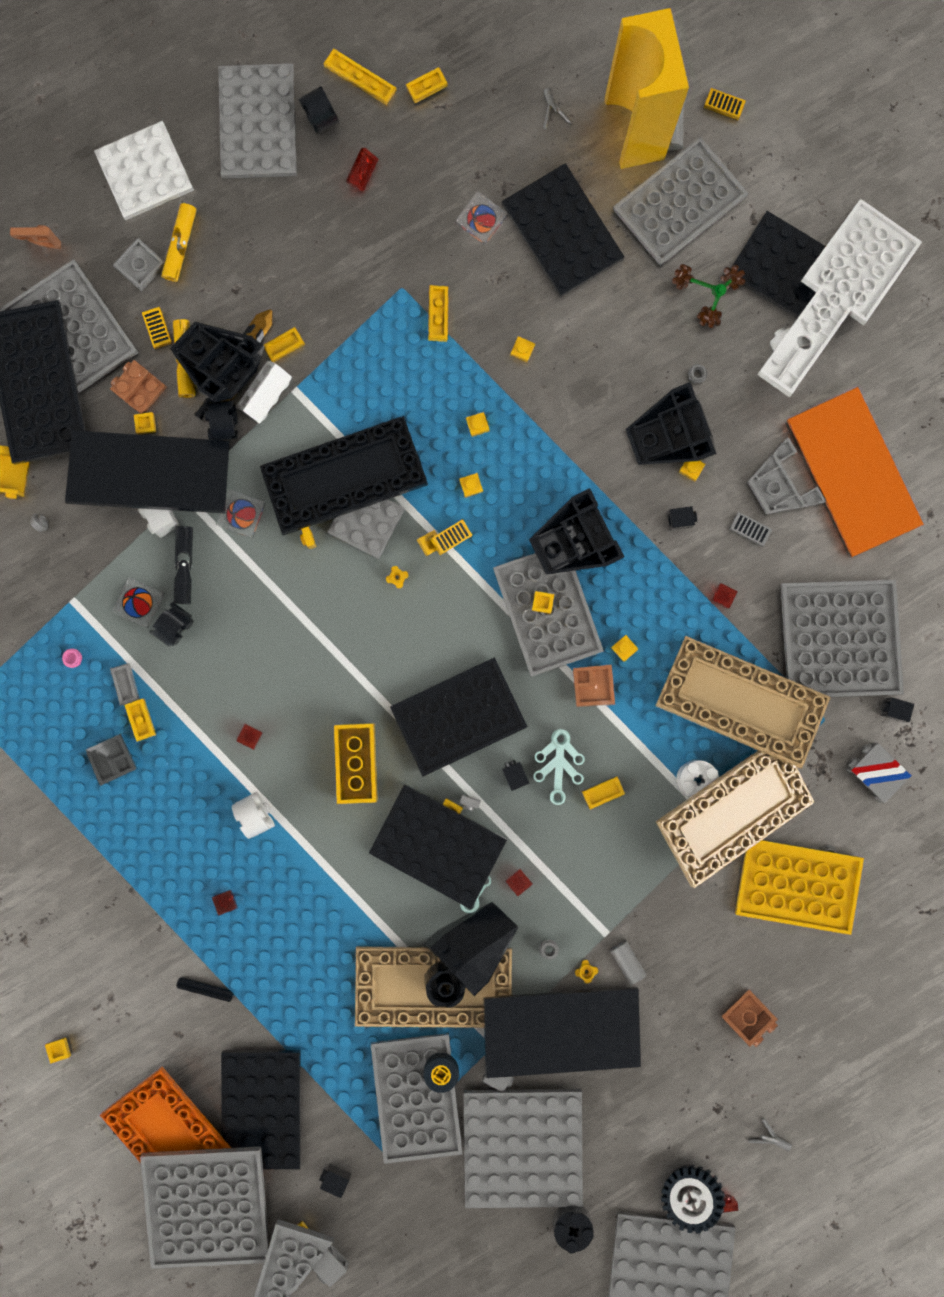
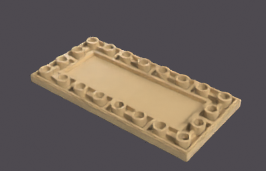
M685 636L655 706L802 769L831 697Z
M757 751L658 819L656 824L690 886L696 888L815 802L797 767Z
M356 946L355 1027L484 1028L483 997L512 995V948H507L490 981L475 996L465 987L462 1001L454 1007L446 1008L433 1005L426 994L424 975L433 964L441 961L427 947Z

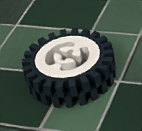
M685 1165L680 1169H676L665 1181V1186L661 1192L663 1193L661 1202H664L662 1207L664 1211L667 1210L668 1212L667 1218H672V1224L674 1226L678 1224L680 1230L687 1229V1233L696 1231V1234L703 1230L704 1232L715 1226L724 1211L723 1208L726 1200H724L725 1192L721 1190L723 1186L721 1182L718 1183L716 1181L718 1178L715 1175H710V1170L707 1169L705 1171L702 1166L697 1168L695 1165H690L689 1167ZM688 1185L695 1186L692 1190L688 1189L683 1197L681 1196V1189ZM703 1200L706 1202V1208L703 1211L693 1212L695 1207L696 1209L699 1208Z

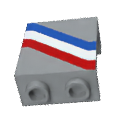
M868 743L862 748L861 755L854 757L848 763L849 767L846 771L853 773L875 794L874 798L878 802L886 803L912 775L879 743Z

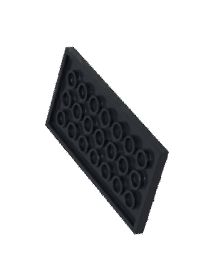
M59 300L0 312V406L11 462L14 465L69 454L72 430L86 431Z

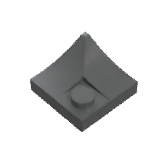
M121 734L86 749L100 786L137 769Z

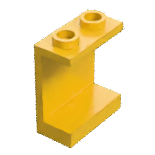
M1 445L0 494H5V497L10 499H17V496L24 497L30 462L12 464L9 447Z

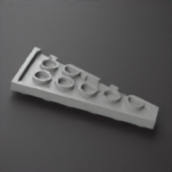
M277 1219L254 1297H290L311 1272L316 1262L321 1259L326 1249L332 1245L335 1237Z

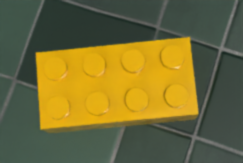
M375 724L334 725L337 804L377 802Z

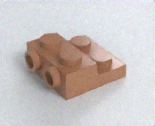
M133 360L132 363L127 362L123 367L124 373L120 377L116 376L112 380L110 390L137 412L143 414L149 410L167 386Z
M750 990L721 1016L749 1047L752 1045L757 1047L764 1040L762 1036L767 1031L772 1033L778 1027L776 1024L778 1019Z

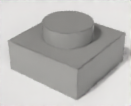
M462 795L460 803L463 804L462 808L471 811L474 808L478 809L481 800Z

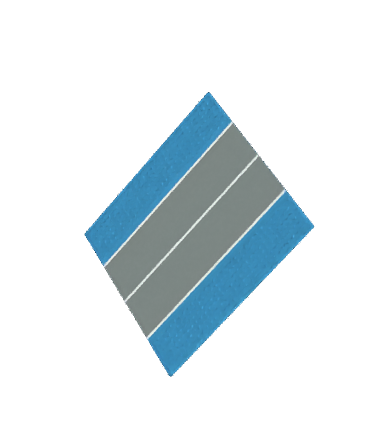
M403 288L399 289L273 408L260 424L258 423L229 450L225 514L172 510L180 526H184V528L185 526L193 527L192 568L189 570L192 578L191 604L177 605L191 614V619L194 622L188 630L182 631L181 635L183 637L177 645L168 647L149 633L150 630H155L152 626L165 609L169 611L172 608L170 604L174 602V578L178 572V569L176 570L175 530L160 538L155 533L152 534L147 528L0 667V747L223 984L234 993L286 1050H301V1066L382 1152L371 1042L449 1033L451 1056L457 1061L459 1066L458 1081L485 1055L484 1028L355 1027L356 946L426 947L424 943L437 930L470 914L465 913L461 909L460 903L369 854L403 785L406 784L442 804L448 798L463 807V804L460 803L462 795L481 800L478 809L474 808L471 811L463 808L460 814L508 840L489 875L491 877V884L484 889L478 898L479 908L493 902L519 927L508 948H512V995L549 993L679 865L656 821L690 798L681 792L677 784L676 778L680 767L692 760L705 761L714 766L720 777L758 751L655 706L685 636L784 677L449 334L447 342L428 341V313ZM484 412L490 432L471 437L466 417ZM404 416L428 485L388 499L404 507L405 511L380 559L328 534L327 532L335 518L309 527L317 546L313 549H309L307 545L303 546L300 535L303 534L302 530L284 536L281 534L260 469L261 465ZM478 473L483 492L465 498L459 479ZM590 488L614 541H617L625 557L609 566L576 571L604 652L530 677L493 567L534 554L535 551L529 539L573 496ZM239 499L250 501L257 511L254 524L243 530L232 527L226 517L229 505ZM462 519L473 535L442 555L435 551L426 556L417 542V539L435 530L439 534ZM185 553L179 554L177 563L181 560L189 561L188 555ZM393 566H398L401 571L408 572V578L405 579L402 588H396V585L386 581V577L390 575ZM134 587L146 589L153 599L151 611L141 618L129 616L122 607L124 594ZM627 635L638 650L623 662L611 647ZM77 649L82 654V662L78 667L69 668L64 665L62 656L66 650ZM495 657L528 727L422 777L390 706ZM127 663L131 665L140 699H145L156 732V736L136 742L125 706H120L110 668ZM612 665L615 705L577 707L573 668ZM824 717L822 718L820 725L825 721ZM375 724L377 802L337 804L334 725ZM558 729L566 730L569 733L570 744L585 758L582 765H576L573 762V757L564 749V758L578 773L583 775L584 780L579 785L573 783L572 777L563 768L562 791L565 793L566 798L561 805H555L550 800V793L554 790L555 768L545 776L542 782H537L533 778L535 771L541 770L556 757V749L546 756V760L542 763L537 762L534 755L551 743V736ZM121 734L137 769L100 786L86 749ZM559 735L557 737V741L560 743L563 742L564 737L562 735ZM539 753L537 760L541 761L544 759V755ZM576 756L575 761L580 763L582 757ZM515 760L516 763L521 762L530 784L511 791L502 769L505 768V763ZM539 772L535 777L537 780H541L543 775ZM580 775L574 777L575 782L581 781ZM618 776L625 795L590 810L582 791ZM695 777L694 781L698 783L701 782V779L699 777ZM258 792L262 803L266 802L271 811L268 815L272 818L275 826L248 839L240 829L242 827L240 822H236L232 805ZM559 793L554 794V799L560 800L561 795ZM547 939L555 941L559 947L558 955L550 960L543 958L539 951L540 944ZM547 946L545 948V951L551 952L553 948L551 946Z

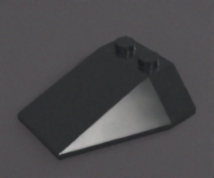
M194 322L173 344L170 350L200 393L213 402L232 399L257 372L265 347L249 335Z
M691 382L672 389L626 428L638 465L694 462L717 454L712 432Z
M590 488L573 496L529 539L546 575L605 567L625 558L617 541H614Z
M491 902L477 909V911L437 930L424 945L475 996L490 981L519 927Z

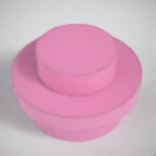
M68 649L63 653L62 661L69 668L78 667L82 662V654L77 649Z

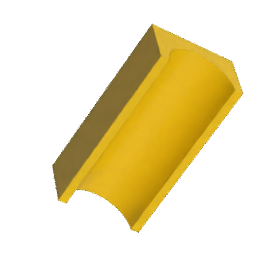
M671 8L621 18L605 94L606 105H619L632 111L619 161L621 169L665 160L689 89Z

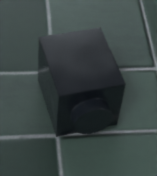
M693 506L669 509L667 512L670 531L692 528L695 526V522H697V513L693 511Z
M893 697L886 698L881 705V716L900 722H910L915 704Z
M515 760L504 764L505 768L502 770L511 791L530 784L520 761L516 763Z
M330 1164L328 1170L323 1169L319 1181L322 1182L320 1189L342 1198L349 1183L351 1173Z

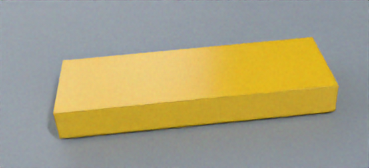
M429 285L428 341L447 342L448 286Z

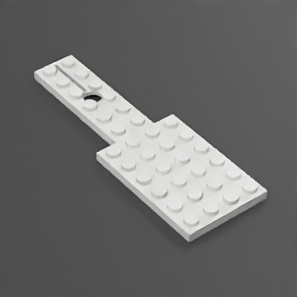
M860 199L801 280V282L816 293L757 375L790 397L847 315L862 325L868 321L922 241ZM807 338L810 348H800L797 344V339Z

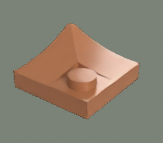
M47 226L10 228V235L16 240L26 239L42 247L61 249V241Z
M612 665L573 668L577 707L615 705Z

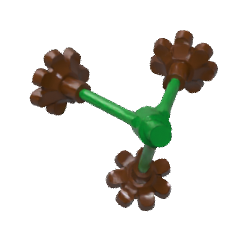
M681 264L680 270L676 269L675 271L677 277L672 279V283L677 284L676 288L679 290L687 288L689 283H695L711 289L712 294L715 296L713 305L710 308L704 306L701 309L702 312L698 313L697 318L701 319L700 324L702 326H705L707 323L709 328H713L714 325L719 326L722 313L717 311L718 301L730 287L733 290H738L739 285H744L745 279L741 277L745 275V272L743 270L738 272L737 265H733L731 270L729 267H726L723 270L725 275L721 276V281L725 283L712 285L694 279L693 275H691L692 268Z

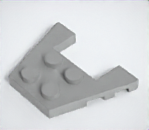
M789 437L783 441L747 481L766 515L826 502L818 487L800 496L782 466L781 461L797 453Z

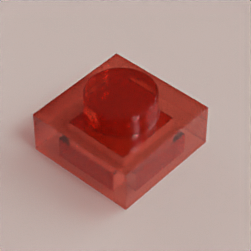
M720 583L711 601L730 609L738 591Z
M244 724L236 741L255 750L263 732L248 724Z
M521 869L505 880L517 896L533 885Z
M232 890L212 897L218 916L238 908Z
M725 1195L724 1200L726 1201L723 1213L739 1211L738 1202L734 1196Z

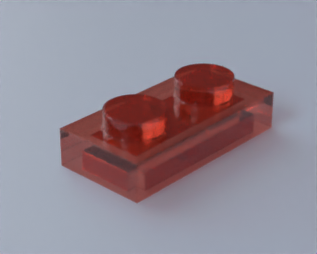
M361 148L346 182L358 192H363L378 162V158L368 149Z

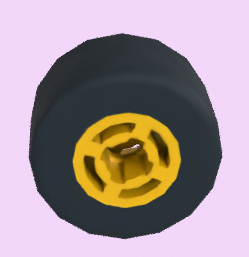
M447 1053L432 1055L424 1066L423 1078L426 1085L437 1093H445L452 1090L459 1079L457 1061Z

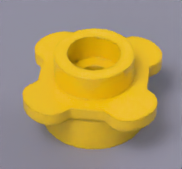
M393 566L390 575L386 577V581L396 585V588H402L405 579L408 578V572L401 571L398 566Z
M583 960L580 968L575 970V975L581 977L585 983L589 984L594 976L598 974V968L590 965L588 960Z

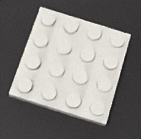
M163 121L94 150L125 220L194 191Z

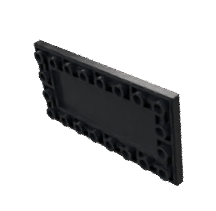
M404 416L260 466L283 536L428 485Z
M72 430L65 503L225 514L230 443L223 440Z
M637 987L483 997L486 1078L641 1067L639 989Z

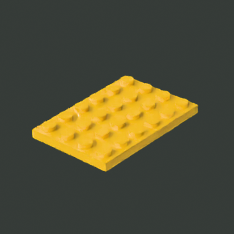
M761 840L745 852L735 914L851 935L864 858Z

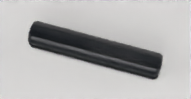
M182 977L178 979L176 985L177 989L231 1002L234 995L230 990Z

